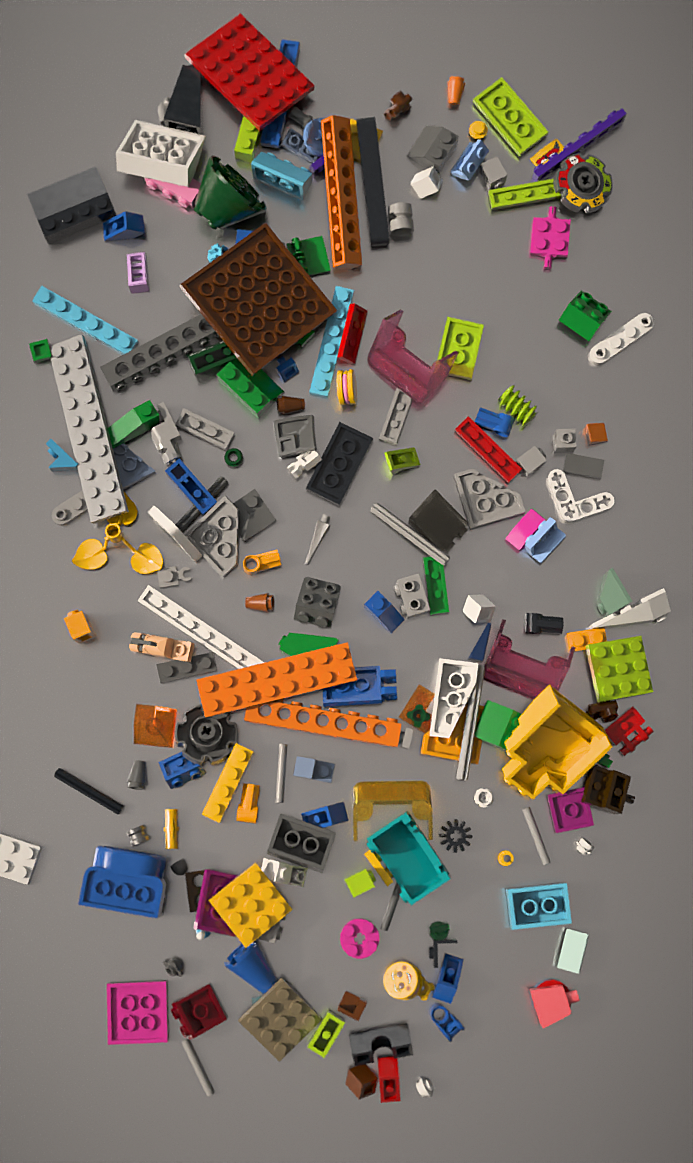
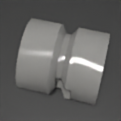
M401 202L388 206V215L391 220L389 222L390 234L405 236L413 233L412 205Z

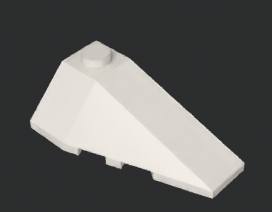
M663 588L641 599L636 604L629 605L619 612H615L591 624L589 627L590 629L647 623L654 620L658 623L668 618L666 614L671 612L666 591Z
M439 659L430 736L450 738L476 684L478 663Z

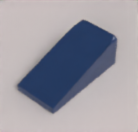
M491 623L486 625L468 660L481 663L484 661Z

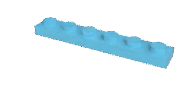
M44 286L40 287L32 300L35 305L122 354L135 349L138 344V340Z
M335 287L332 304L337 309V312L327 319L309 394L328 398L348 309L354 294L352 289Z

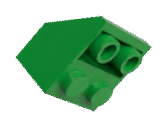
M581 290L568 304L559 321L590 341L612 311L605 304L593 299L591 294Z

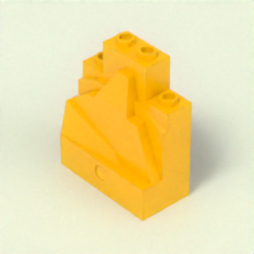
M549 684L519 717V726L504 742L507 748L506 753L512 758L502 768L505 776L504 780L510 786L514 785L523 796H529L533 800L548 785L552 790H558L564 794L613 746L602 725Z

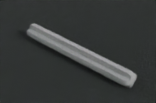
M375 503L372 506V513L440 564L446 565L450 560L449 555L379 503Z

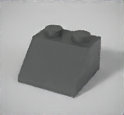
M426 125L407 157L426 168L434 166L438 174H440L456 148L459 136L444 127Z

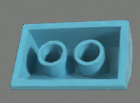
M263 152L251 163L254 179L304 200L313 181L312 173L304 167L298 168L288 160L282 161L277 159L272 153L266 154Z

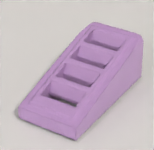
M146 253L127 254L128 285L131 293L148 292L149 280ZM134 261H142V263L132 264Z

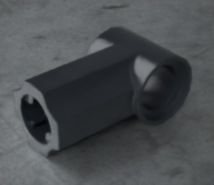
M526 613L524 633L562 634L563 617Z

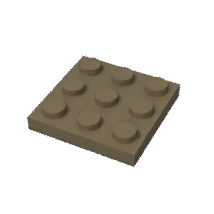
M281 977L238 1021L280 1062L322 1021V1018Z

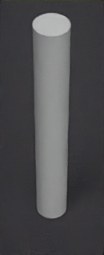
M279 744L276 788L277 803H283L287 744Z
M525 808L523 812L543 865L549 864L551 861L531 808Z
M185 1039L182 1041L184 1049L207 1097L214 1094L211 1084L190 1040Z

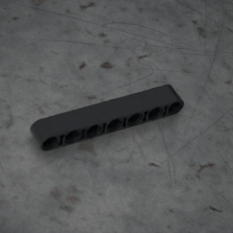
M375 117L356 119L370 244L371 246L388 245L390 240Z

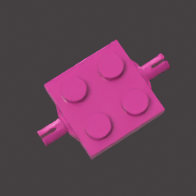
M552 206L549 207V217H533L530 255L545 258L544 269H547L548 262L549 269H552V259L568 258L571 219L556 218L557 207L555 206L553 213Z

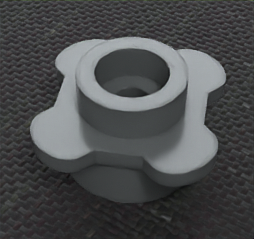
M171 958L169 961H163L164 966H166L165 970L170 976L177 975L181 977L183 975L181 972L183 965L178 959Z

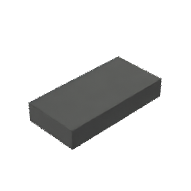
M567 453L563 472L601 479L604 460Z

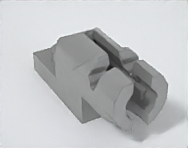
M164 402L157 405L159 409L157 412L160 421L163 423L153 427L151 435L158 451L163 453L162 458L166 466H169L179 458L180 460L182 459L177 442L182 438Z

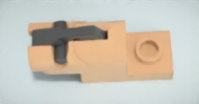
M137 632L131 635L130 651L160 658L191 662L195 645L192 642Z

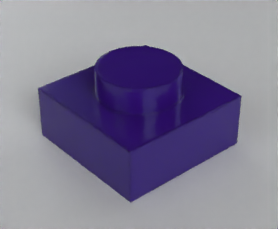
M324 155L309 166L312 173L316 171L320 173L325 169Z

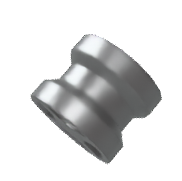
M144 825L126 832L127 836L131 839V847L150 839L145 834Z

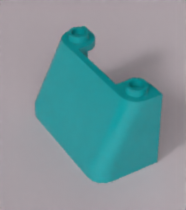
M408 811L367 838L368 843L366 845L372 853L376 852L379 854L401 887L402 892L399 895L405 904L409 902L410 905H413L451 879L447 868Z

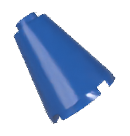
M256 940L247 948L243 944L239 945L228 956L229 962L224 963L227 969L262 994L266 993L277 982Z

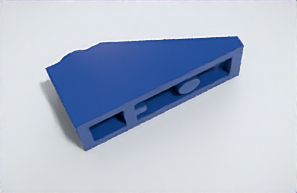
M180 458L165 470L167 475L202 514L217 503Z

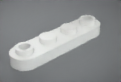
M641 313L595 345L589 353L590 361L596 365H602L648 333L654 325L653 317L648 313ZM642 320H647L648 324L644 325ZM596 352H602L603 356H598Z

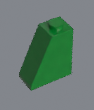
M289 632L287 636L283 635L278 645L281 646L279 650L290 657L337 645L339 639Z

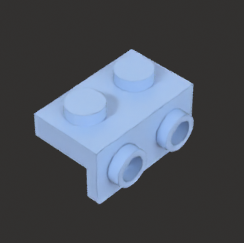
M478 139L476 143L470 142L450 171L453 176L470 181L489 152L483 141Z
M551 517L547 521L544 520L539 525V530L534 535L531 534L525 541L527 553L539 563H543L566 538L565 533L558 529L556 521Z

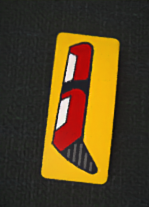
M554 139L531 157L530 160L535 166L540 163L545 164L554 153L557 152L559 154L563 151L564 146L558 139Z

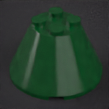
M212 155L208 159L195 200L196 207L194 211L199 216H204L208 220L209 226L214 230L217 228L223 229L265 212L267 209L264 201H259L257 198L259 193L231 165L228 163L226 166L220 163L221 158Z

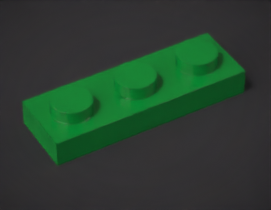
M423 557L430 615L449 613L444 565L432 557Z

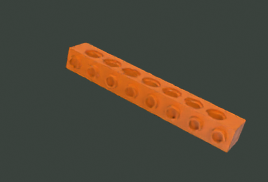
M332 115L321 120L332 260L334 268L353 269L362 265L351 125L350 118Z
M282 699L248 707L245 712L244 721L396 748L398 747L402 725L398 723V719L387 718L386 721L379 720V716L369 714L367 718L360 717L358 712L348 711V714L340 713V709L329 708V711L321 710L322 706L310 705V708L302 707L303 703L291 701L290 705L283 703L284 700ZM266 705L270 706V715L263 716L261 708ZM281 710H290V717L288 719L280 718ZM302 712H307L310 715L308 722L302 723L299 721V715ZM322 715L329 718V723L326 726L318 724V718ZM339 719H346L348 722L347 728L339 729L337 721ZM359 722H364L367 725V730L363 733L356 730V725ZM378 725L384 726L386 734L383 736L377 735L375 728Z

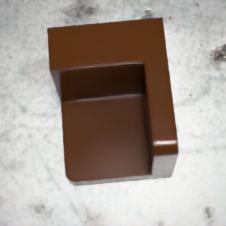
M345 991L337 1011L359 1021L367 1001Z
M366 1064L355 1066L348 1070L346 1086L359 1100L375 1094L378 1077Z

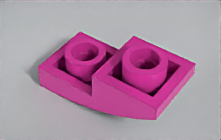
M531 509L512 529L506 540L519 550H523L526 539L531 534L534 535L539 530V525L546 519L534 509Z

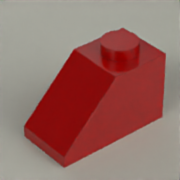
M378 1058L381 1103L401 1101L398 1058Z

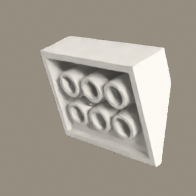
M135 120L116 151L117 171L188 187L194 177L206 136Z

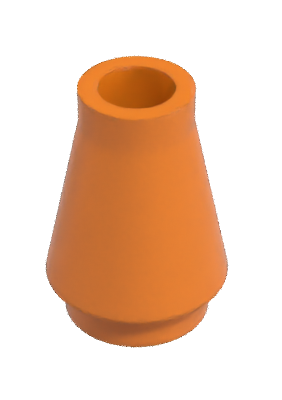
M451 76L447 82L449 104L458 106L460 105V99L466 83H464V78Z

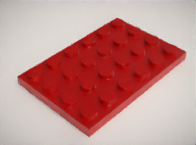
M241 13L185 53V58L259 131L315 88V85Z

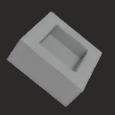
M406 728L405 732L401 731L399 743H402L401 748H410L414 729Z

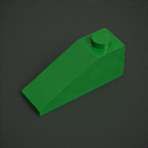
M150 400L133 408L108 427L112 448L160 424L159 414Z

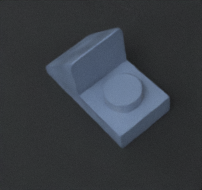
M297 756L293 776L331 783L335 764Z

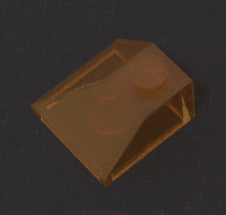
M136 704L134 744L173 748L177 709Z

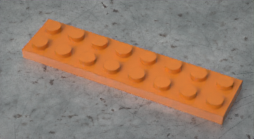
M346 642L196 679L204 715L205 718L357 681L349 645Z

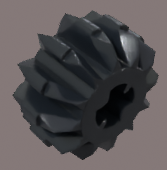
M455 819L454 826H452L450 821H447L449 829L444 826L441 827L443 831H446V834L441 833L439 837H446V840L441 841V845L448 842L447 851L451 849L452 845L454 846V853L458 851L457 846L460 847L461 851H465L463 843L470 846L471 843L466 841V838L471 839L473 836L466 835V832L471 830L470 827L463 829L466 822L463 821L458 826V819ZM455 830L459 831L458 834H461V838H458L457 842L453 841L454 838L451 839V834H454Z

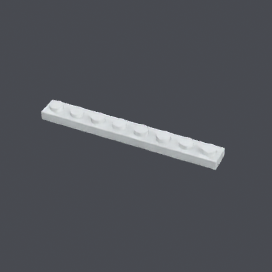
M148 585L138 599L139 603L236 668L241 669L264 663Z

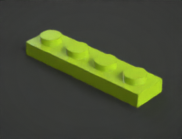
M553 179L488 191L491 210L562 198L560 193H555Z

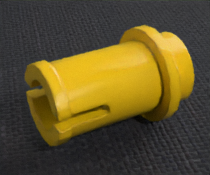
M506 850L498 855V861L503 866H509L514 860L513 854ZM504 855L509 856V860L507 862H505L503 859Z

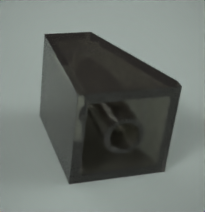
M436 489L415 510L408 521V524L416 532L443 552L445 550L449 552L455 545L453 541L457 537L462 538L468 531L466 528L468 522Z

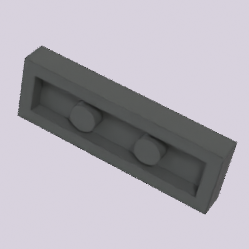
M214 652L192 656L191 662L173 660L156 664L161 684L217 671Z

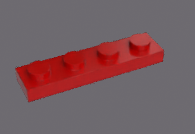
M469 416L455 429V432L507 483L522 471V468Z

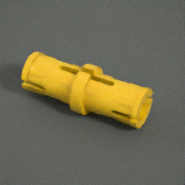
M177 809L165 810V827H163L166 836L165 849H178L177 831H179V827H177Z

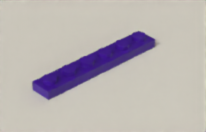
M624 109L614 110L607 116L605 121L597 122L588 133L587 131L583 132L577 141L568 143L559 154L556 152L550 156L548 162L537 165L534 168L532 177L534 182L543 180L560 168L559 165L567 157L582 152L624 122L627 114Z

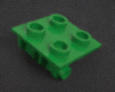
M323 236L299 240L296 237L292 239V242L286 243L289 252L309 276L331 271Z

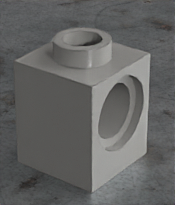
M497 156L480 165L479 171L489 190L492 188L498 189L505 184L507 173Z
M556 429L554 433V452H574L576 449L575 429Z
M534 446L520 456L516 463L522 468L524 475L528 477L546 463V454L541 448L538 449Z

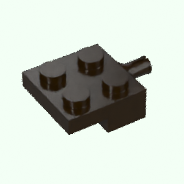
M593 765L589 769L581 802L612 814H622L625 801L633 804L635 801L632 800L635 799V796L627 794L631 776L616 770L611 771L598 765Z

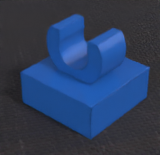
M282 356L276 360L279 363L276 369L283 382L299 373L292 357L286 360Z

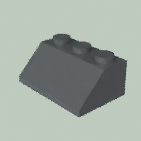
M280 814L267 854L323 873L336 833Z

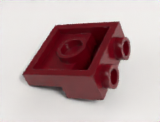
M210 984L171 1004L173 1007L171 1013L176 1020L179 1019L182 1025L180 1031L183 1037H188L189 1040L227 1020Z

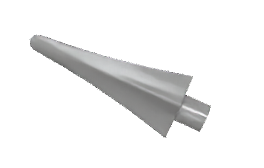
M323 514L321 521L317 520L312 544L305 561L306 564L310 563L319 543L330 527L328 524L330 517Z

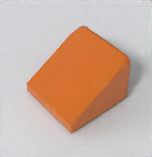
M590 423L585 426L589 445L608 442L604 423Z

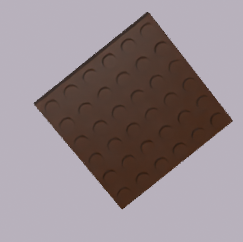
M264 223L179 286L252 376L337 312V309L267 223Z

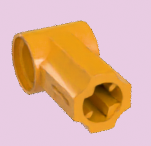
M278 550L258 555H249L243 561V570L249 575L281 566ZM254 561L257 567L255 569H248L246 563Z
M243 783L236 821L256 824L260 785Z

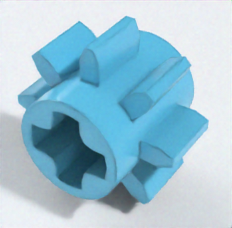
M219 243L211 246L212 249L208 250V261L212 262L227 251L228 248L225 245L220 246Z

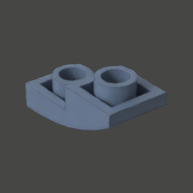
M290 128L280 145L311 163L315 162L318 156L309 152L304 144L303 136Z

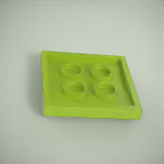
M642 636L586 645L597 703L653 693Z

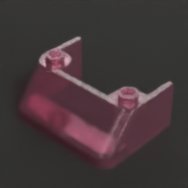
M400 309L383 318L367 359L369 365L410 398L416 402H423L429 398L448 376L458 352L454 351L435 361L430 367L404 347L406 334L398 327L404 312Z
M502 619L484 664V680L531 699H535L549 684L559 691L570 668L575 647H571L566 659L552 656L548 659L547 663L511 650L512 640L502 634L506 620Z

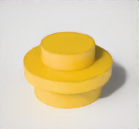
M482 121L473 122L469 128L471 137L476 140L483 139L488 132L486 124Z

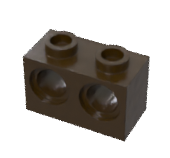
M204 870L185 873L190 913L197 912L198 898L202 886H198L195 880L198 875L204 876Z

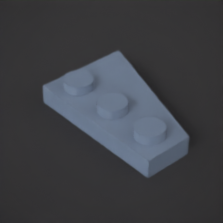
M125 443L113 448L123 489L155 473V470L143 462L142 458L134 454Z

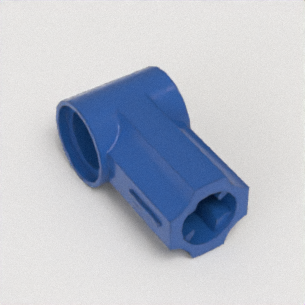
M481 407L475 419L477 425L491 429L495 434L502 437H509L515 418L508 414H497Z

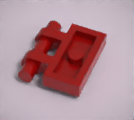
M634 706L605 729L608 738L615 746L620 742L624 744V747L619 750L623 756L635 751V747L642 741H647L649 739L648 736L654 732L650 726L644 730L640 727L645 720ZM635 731L637 736L629 741L627 736Z

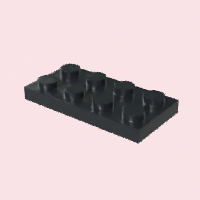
M339 422L321 457L322 460L318 463L306 486V490L340 506L374 438Z

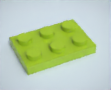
M447 317L435 372L472 380L484 325Z

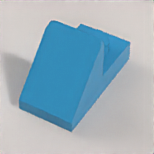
M50 439L46 443L49 448L47 452L56 460L49 466V469L53 472L78 471V463Z

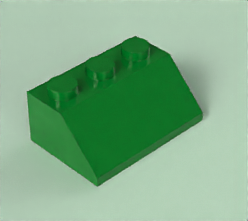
M238 358L231 360L217 374L218 381L257 418L261 417L277 401V398H280L285 393L263 370L258 371L252 376Z

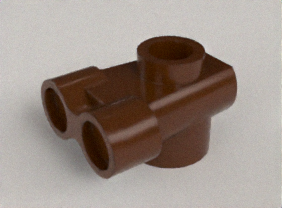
M401 90L390 99L393 106L383 113L385 118L391 120L401 112L407 111L411 107L409 103L413 100L408 93L404 95Z
M616 700L589 704L586 714L594 720L602 717L604 722H611L618 718V704Z

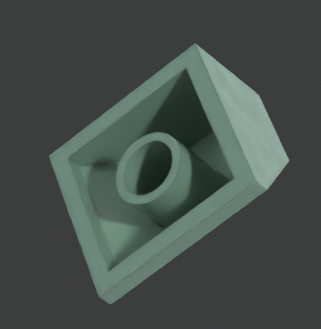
M613 568L604 574L597 599L599 603L597 607L601 614H605L606 617L632 602L631 597Z

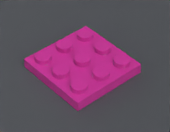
M167 981L107 983L108 1045L168 1042Z

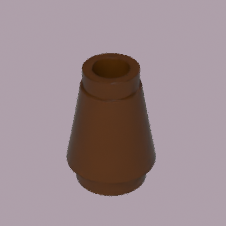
M289 396L277 398L278 413L287 414L305 409L304 398Z

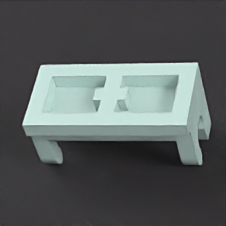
M566 929L557 968L580 973L589 934Z

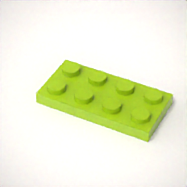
M502 77L473 99V103L519 157L548 135L547 129Z

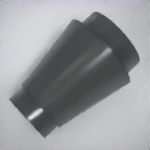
M134 760L127 783H129L128 788L135 790L144 789V785H146V762Z

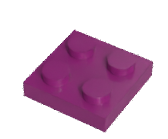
M585 787L568 790L564 794L558 792L547 795L555 833L594 826L590 805L581 802Z

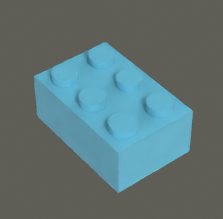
M567 883L506 889L510 929L572 923Z

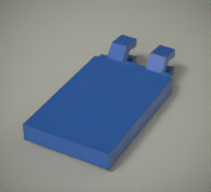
M380 666L354 667L357 681L323 689L324 707L381 704L385 700H397V687H384V683H397L396 669L380 670Z

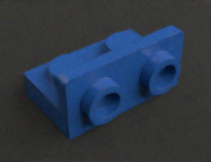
M182 752L158 762L170 789L181 787L184 783L196 780L206 774L202 765L190 762L182 755Z

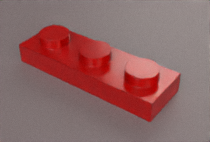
M357 304L349 305L337 358L350 364H355L368 312V310Z

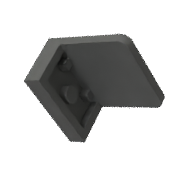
M305 577L296 603L294 619L331 628L341 586Z

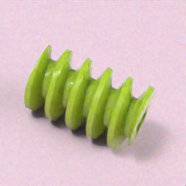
M512 385L500 396L498 401L502 399L500 402L501 406L507 404L505 410L507 412L512 410L511 416L518 415L516 419L518 422L524 419L522 426L525 427L538 414V412H535L537 406L535 405L530 408L529 406L532 401L529 400L525 403L526 396L524 395L519 398L520 390L513 392L515 386Z

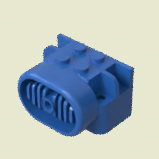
M97 846L93 866L89 867L83 876L78 905L152 918L162 917L166 882L163 879L166 858L139 851Z

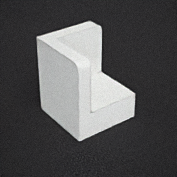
M434 166L417 173L411 182V186L420 198H424L439 191L443 180Z
M483 594L468 595L463 612L475 624L490 623L496 606Z

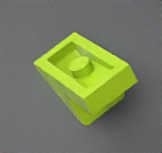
M415 447L384 453L392 475L401 470L416 468L421 465Z

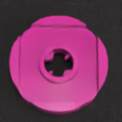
M362 918L353 919L343 927L340 934V943L347 955L356 959L367 958L378 947L379 933L370 921ZM357 933H362V936L365 935V940L362 941V944H357L358 941H354Z

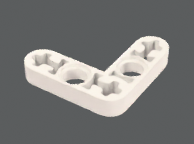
M555 469L548 475V484L560 517L566 523H572L607 511L614 504V497L607 492L575 502L564 472ZM554 474L561 477L559 484L560 486L564 484L565 487L555 490L558 485L556 481H552ZM560 491L568 494L566 501L559 500L558 493ZM603 497L610 500L608 506L600 504L598 505L599 510L596 509V503L601 502ZM569 502H571V505H568V508L570 512H574L572 518H570L569 516H565V513L567 512L566 506L562 508L561 505H566ZM590 503L593 509L591 512L586 513L583 511L582 505Z
M153 506L147 512L195 562L202 557V554L159 509Z

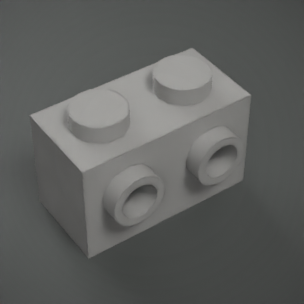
M419 573L396 581L397 585L394 586L397 597L400 596L402 604H400L402 615L406 614L407 619L430 612Z

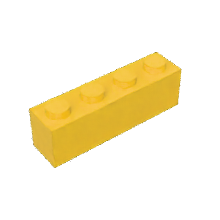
M237 743L235 744L202 815L218 823L222 822L255 753L254 751Z

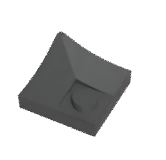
M313 415L295 416L273 421L280 458L317 450Z
M256 489L233 503L239 509L238 533L243 541H246L277 521Z

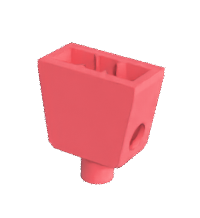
M562 985L529 989L542 1028L572 1014L569 1004L580 1001L576 990L565 993Z

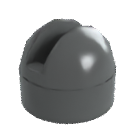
M181 859L171 865L170 868L174 874L181 876L186 873L187 864L184 859Z

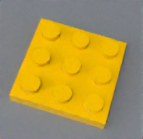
M257 863L251 865L208 900L245 948L292 911V908Z

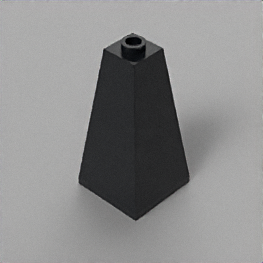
M182 65L164 115L165 126L204 135L202 74L193 65Z

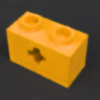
M74 610L67 614L68 617L64 618L72 639L78 644L96 636L88 615L83 611Z

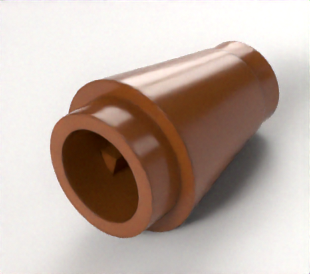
M266 593L246 597L245 606L246 608L269 612V610H274V596Z

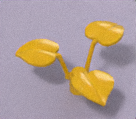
M124 492L129 512L107 519L109 525L105 529L107 536L104 538V546L102 547L100 541L96 539L85 540L78 547L72 562L86 570L101 568L108 559L104 551L107 549L109 541L113 543L122 541L135 553L131 558V565L140 574H150L161 570L163 558L160 551L154 545L142 543L137 551L123 537V532L120 528L121 524H132L138 514L135 503Z

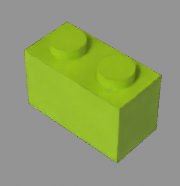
M245 116L242 119L234 153L235 159L252 163L255 159L262 129L259 131Z
M364 868L346 877L345 881L354 898L374 888L373 883L376 882V879L371 870L367 871Z
M328 1010L308 1043L307 1048L325 1058L343 1028L345 1020Z

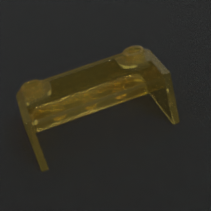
M425 781L359 782L354 786V841H358L357 821L368 820L373 814V805L412 804L413 815L419 820H427V839L433 840L431 788Z

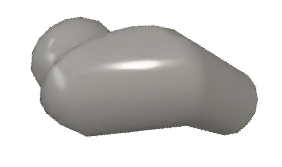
M169 96L158 106L159 119L162 125H165L164 115L171 99Z

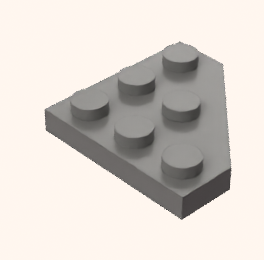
M473 468L454 474L470 529L525 513L521 496L514 490L512 491L504 487L501 483L480 474Z
M224 496L185 534L187 539L222 577H225L238 564L239 509L227 496Z

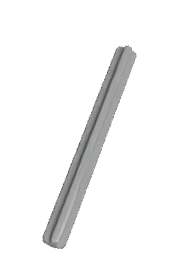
M478 665L476 684L469 696L457 771V779L467 781L469 776L485 667Z

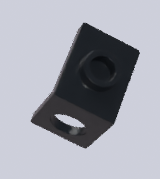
M433 939V947H429V959H433L434 968H438V944L457 943V939Z

